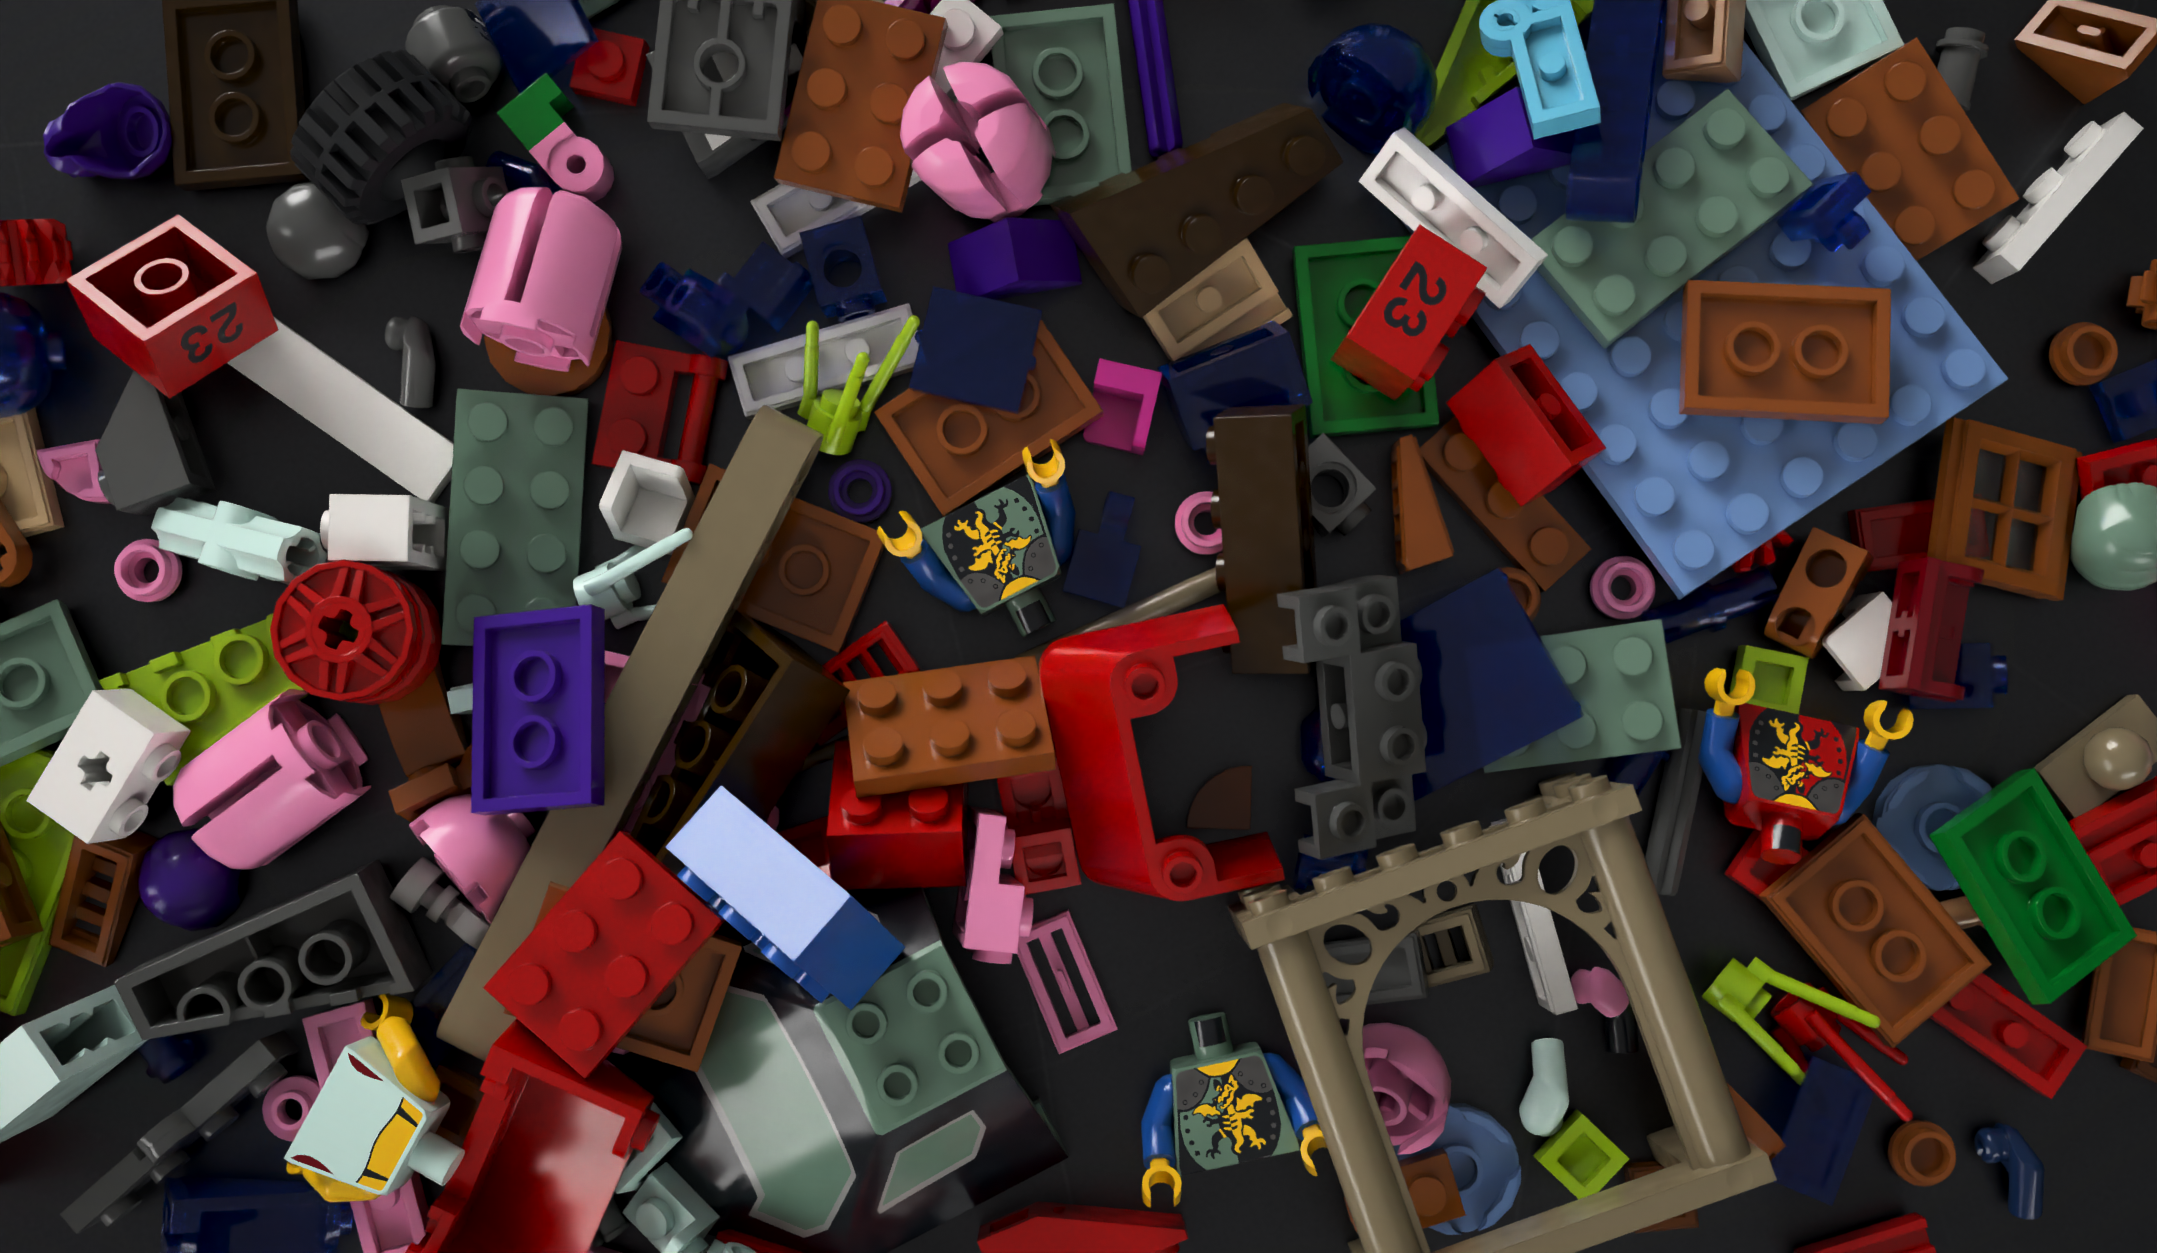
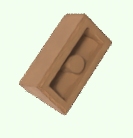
M1667 0L1662 76L1665 79L1717 83L1740 81L1746 0Z

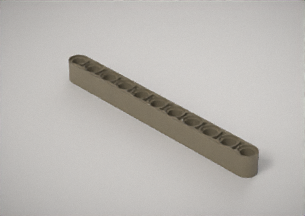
M763 405L753 418L698 523L693 537L683 552L605 703L604 806L549 811L439 1024L436 1037L485 1061L492 1044L516 1019L514 1016L504 1014L505 1007L483 987L533 931L550 881L571 887L619 831H623L635 808V804H637L648 780H650L698 687L692 684H698L705 673L735 611L743 600L818 454L823 441L822 433L767 405Z

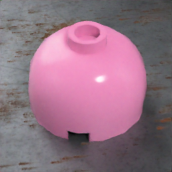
M463 794L443 800L409 824L410 829L423 846L427 844L435 853V862L471 905L479 913H483L487 922L491 924L531 848L527 839L536 830L522 812L496 815L471 813V794Z
M1373 1023L1363 1026L1365 1066L1392 1145H1399L1397 1155L1412 1154L1431 1146L1444 1131L1451 1097V1078L1441 1053L1428 1038L1409 1027L1392 1023Z

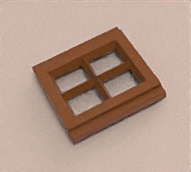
M1953 417L1947 420L1945 423L1927 557L1983 569V582L1979 584L2038 599L2063 600L2079 484L2076 458L2082 457V452L2076 451V448L1971 419L1963 420Z

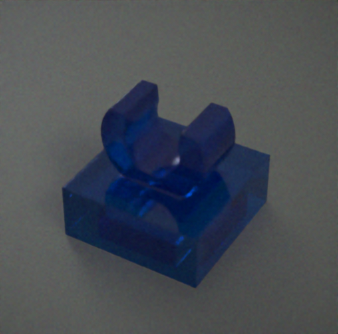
M1856 171L1822 178L1776 223L1791 242L1818 238L1821 244L1830 252H1835L1842 244L1848 250L1853 249L1871 232L1867 222L1853 209L1872 191Z
M2157 359L2089 385L2114 443L2157 428Z

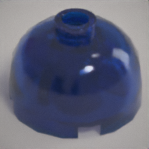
M1369 23L1344 31L1316 56L1308 69V89L1311 97L1313 98L1320 91L1322 100L1328 107L1321 115L1325 122L1347 143L1366 153L1378 155L1393 132L1404 127L1416 137L1435 108L1438 79L1430 57L1417 39L1390 25Z
M0 292V418L26 413L42 404L52 391L54 370L67 369V362L61 331H48L40 311L26 300Z

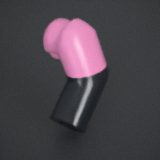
M1594 967L1592 971L1586 969L1577 970L1572 975L1570 981L1576 1002L1579 1004L1591 1003L1595 1009L1604 1015L1606 1051L1611 1053L1638 1052V1024L1622 982L1605 968Z

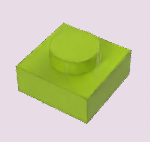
M1749 645L1738 646L1729 693L1735 688V676L1738 670H1746L1753 675L1756 685L1754 695L1746 703L1799 714L1809 657Z
M1577 1109L1562 1124L1560 1130L1552 1135L1533 1155L1578 1199L1598 1193L1629 1160L1610 1139Z

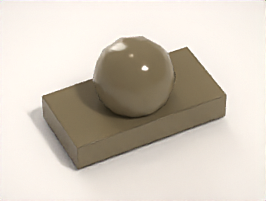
M2139 694L2126 695L2033 767L2067 821L2103 804L2118 791L2128 790L2144 782L2152 771V765L2157 762V717Z

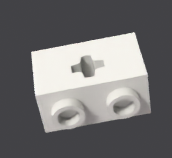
M330 494L329 510L324 511L320 522L321 542L323 547L328 549V561L349 560L372 565L383 570L446 571L449 508L411 495Z
M132 689L92 690L26 801L86 844L126 838L144 822L149 810L146 804L158 784L170 776L181 760V752L179 750L191 730Z

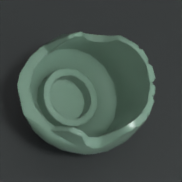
M2137 482L2109 485L2091 492L2078 505L2074 531L2072 533L2070 560L2078 573L2094 586L2108 590L2132 591L2157 582V487Z

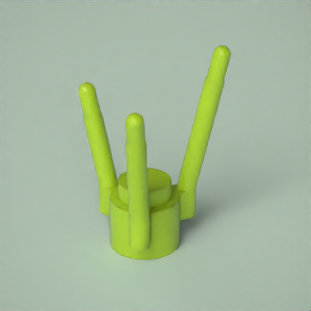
M912 315L906 321L861 402L857 395L870 360L869 355L866 352H861L857 355L844 390L826 389L823 391L822 397L818 396L819 324L814 320L807 323L803 396L798 409V415L808 420L806 426L823 434V441L819 451L832 455H845L852 451L857 433L866 430L871 411L920 325L918 316Z
M1733 957L1702 995V998L1732 1022L1735 1021L1797 1084L1802 1086L1808 1083V1076L1754 1020L1772 997L1769 992L1762 988L1765 983L1868 1027L1877 1028L1881 1024L1878 1016L1779 973L1758 957H1755L1748 967H1745Z

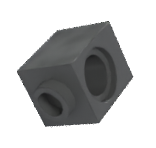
M1322 433L1308 447L1310 484H1312L1316 476L1330 475L1340 482L1343 489V498L1340 505L1325 507L1314 499L1311 492L1313 529L1322 538L1328 535L1334 528L1345 536L1372 511L1364 500L1376 488L1340 449Z

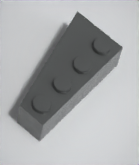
M377 859L151 959L113 982L143 1041L225 1026L233 1021L261 1016L270 1018L291 1014L295 1010L331 1004V1006L358 1002L361 998L387 993L396 995L413 992L433 974V971L403 908L389 898L394 889L380 860Z

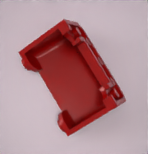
M516 1018L492 1044L480 1072L481 1075L485 1076L479 1090L484 1095L461 1147L465 1150L464 1157L453 1176L446 1183L444 1191L430 1207L427 1215L430 1219L425 1229L426 1235L418 1244L412 1242L405 1253H589L633 1149L644 1152L657 1127L661 1114L650 1110L654 1101V1095L607 1059L603 1061L591 1076L584 1079Z

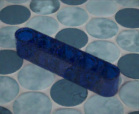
M1594 0L1586 58L1600 104L1601 123L1575 129L1566 195L1567 220L1636 222L1666 0Z

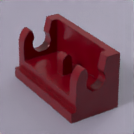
M1932 557L1899 562L1879 690L1942 702L1964 700L1966 687L1954 683L1970 587H1974V583L1983 582V569L1942 561Z

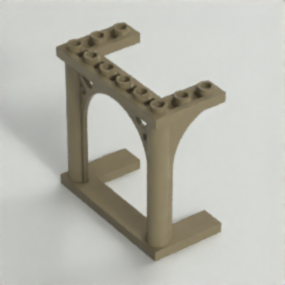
M1575 772L1561 774L1540 782L1538 785L1541 794L1524 799L1525 802L1504 810L1506 822L1483 830L1479 821H1472L1450 828L1440 833L1443 844L1419 853L1414 843L1388 850L1376 856L1379 867L1357 875H1353L1350 866L1329 871L1312 879L1315 890L1301 895L1289 885L1280 886V884H1275V882L1240 889L1237 891L1240 901L1227 905L1236 930L1251 950L1257 948L1359 1235V1239L1347 1242L1351 1253H1575L1777 1180L1768 1154L1750 1143L1746 1138L1629 816L1642 811L1633 784L1609 782L1607 775L1592 778L1591 773L1576 776ZM1564 845L1571 850L1574 857L1572 877L1560 891L1546 893L1541 889L1538 882L1540 862L1549 850L1556 846ZM1526 852L1522 862V877L1510 884L1501 883L1497 878V869L1500 864L1503 863L1502 867L1508 870L1518 862L1520 855ZM1475 871L1469 885L1464 874ZM1593 876L1597 890L1589 891V894L1597 901L1599 910L1583 912L1579 909L1576 899L1586 891ZM1450 881L1454 885L1455 893L1451 899L1441 900L1438 897L1437 887L1441 882ZM1422 889L1424 901L1421 902L1409 894ZM1484 900H1513L1542 906L1569 919L1584 930L1605 952L1619 974L1674 1123L1671 1127L1646 1135L1654 1159L1664 1166L1665 1169L1430 1252L1365 1066L1363 1022L1368 996L1378 972L1393 949L1411 931L1436 914L1456 906ZM1390 904L1396 908L1398 918L1393 925L1384 929H1377L1367 917L1358 912L1366 909L1375 914L1387 913L1385 905ZM1609 923L1611 925L1614 937H1612L1604 929ZM1335 925L1353 926L1362 931L1368 938L1370 953L1365 960L1359 963L1338 961L1325 948L1323 942L1325 932ZM1327 972L1339 979H1352L1354 990L1350 997L1338 1003L1336 1000L1337 985L1332 983L1327 986L1323 973ZM1341 1018L1348 1019L1345 1034L1339 1021Z

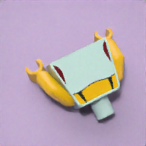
M388 993L379 995L383 1002L382 1015L365 1012L360 1020L361 1026L365 1029L376 1031L378 1039L368 1036L344 1047L284 1157L288 1161L286 1165L287 1173L303 1175L327 1202L375 1200L381 1195L387 1196L406 1184L414 1171L444 1186L453 1176L464 1157V1149L436 1134L451 1102L440 1091V1081L410 1026L414 1015L413 1006L406 998Z

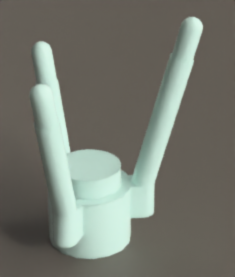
M683 528L648 548L634 545L617 557L595 566L594 570L575 577L573 589L579 606L592 604L605 609V620L610 618L616 629L623 628L636 621L649 620L657 604L633 607L632 601L641 597L640 586L634 572L689 541L693 537L692 530Z

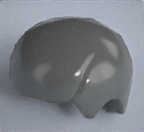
M312 182L296 184L277 197L273 202L266 222L268 240L278 261L284 267L306 279L337 278L351 269L360 258L369 235V230L365 223L360 225L352 223Z

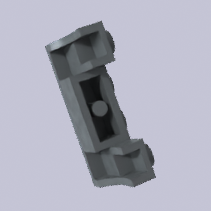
M1369 575L1350 578L1322 587L1277 594L1278 607L1294 609L1297 644L1282 646L1283 660L1299 663L1316 661L1325 776L1339 779L1294 789L1295 801L1311 806L1313 836L1298 839L1299 852L1321 860L1375 848L1376 839L1416 831L1412 774L1426 772L1425 748L1427 745V731L1422 721L1420 696L1422 667L1417 657V644L1404 642L1401 638L1397 577Z

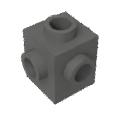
M470 156L437 161L434 163L435 171L401 180L415 244L452 243L454 253H467L483 249L495 206L506 193H509L503 167H475L474 158Z

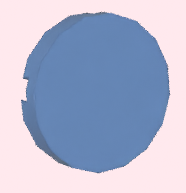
M1943 764L1911 767L1890 780L1876 800L1872 824L1927 889L1936 891L1961 889L1929 835L1988 793L1992 788L1987 782L1968 769Z
M1449 1103L1444 1131L1431 1146L1412 1154L1397 1155L1399 1145L1394 1146V1151L1399 1161L1443 1147L1447 1152L1466 1216L1430 1226L1429 1228L1446 1235H1463L1461 1232H1471L1476 1229L1481 1231L1495 1225L1512 1207L1521 1185V1166L1519 1165V1156L1511 1134L1488 1112L1466 1103Z

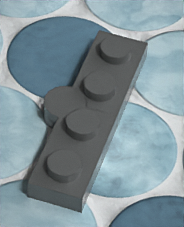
M284 1030L259 1039L184 1106L149 1130L137 1142V1148L132 1150L60 1213L62 1218L76 1234L101 1221L107 1228L115 1225L142 1202L136 1195V1192L151 1179L157 1185L164 1182L191 1159L184 1150L202 1136L207 1142L230 1126L239 1117L238 1112L233 1107L249 1093L258 1098L269 1091L275 1083L282 1080L288 1074V1071L282 1064L300 1048Z

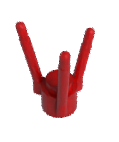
M1809 982V983H1805V984H1807V985L1813 987V985H1812L1810 982ZM1824 987L1818 989L1830 994ZM1791 993L1786 994L1773 1007L1770 1015L1778 1025L1770 1031V1034L1808 1076V1083L1803 1086L1819 1113H1828L1830 1107L1800 1048L1802 1045H1806L1810 1051L1814 1052L1828 1044L1901 1120L1905 1122L1912 1120V1111L1839 1035L1841 1026L1836 1020L1899 1065H1906L1908 1063V1056L1897 1047L1891 1048L1884 1045L1870 1027Z

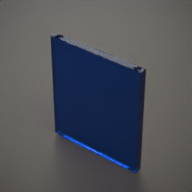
M1501 567L1492 570L1400 621L1402 641L1417 644V657L1422 667V682L1420 685L1422 721L1427 731V745L1425 748L1426 772L1412 774L1414 801L1583 717L1581 704L1574 698L1508 582L1507 574L1502 571Z

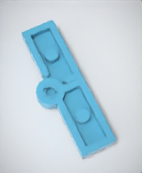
M1498 0L1489 4L1479 18L1481 43L1484 49L1493 56L1513 57L1533 138L1538 139L1601 123L1600 104L1571 1Z

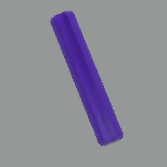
M1128 0L1148 148L1151 156L1159 157L1177 148H1182L1183 145L1163 0Z

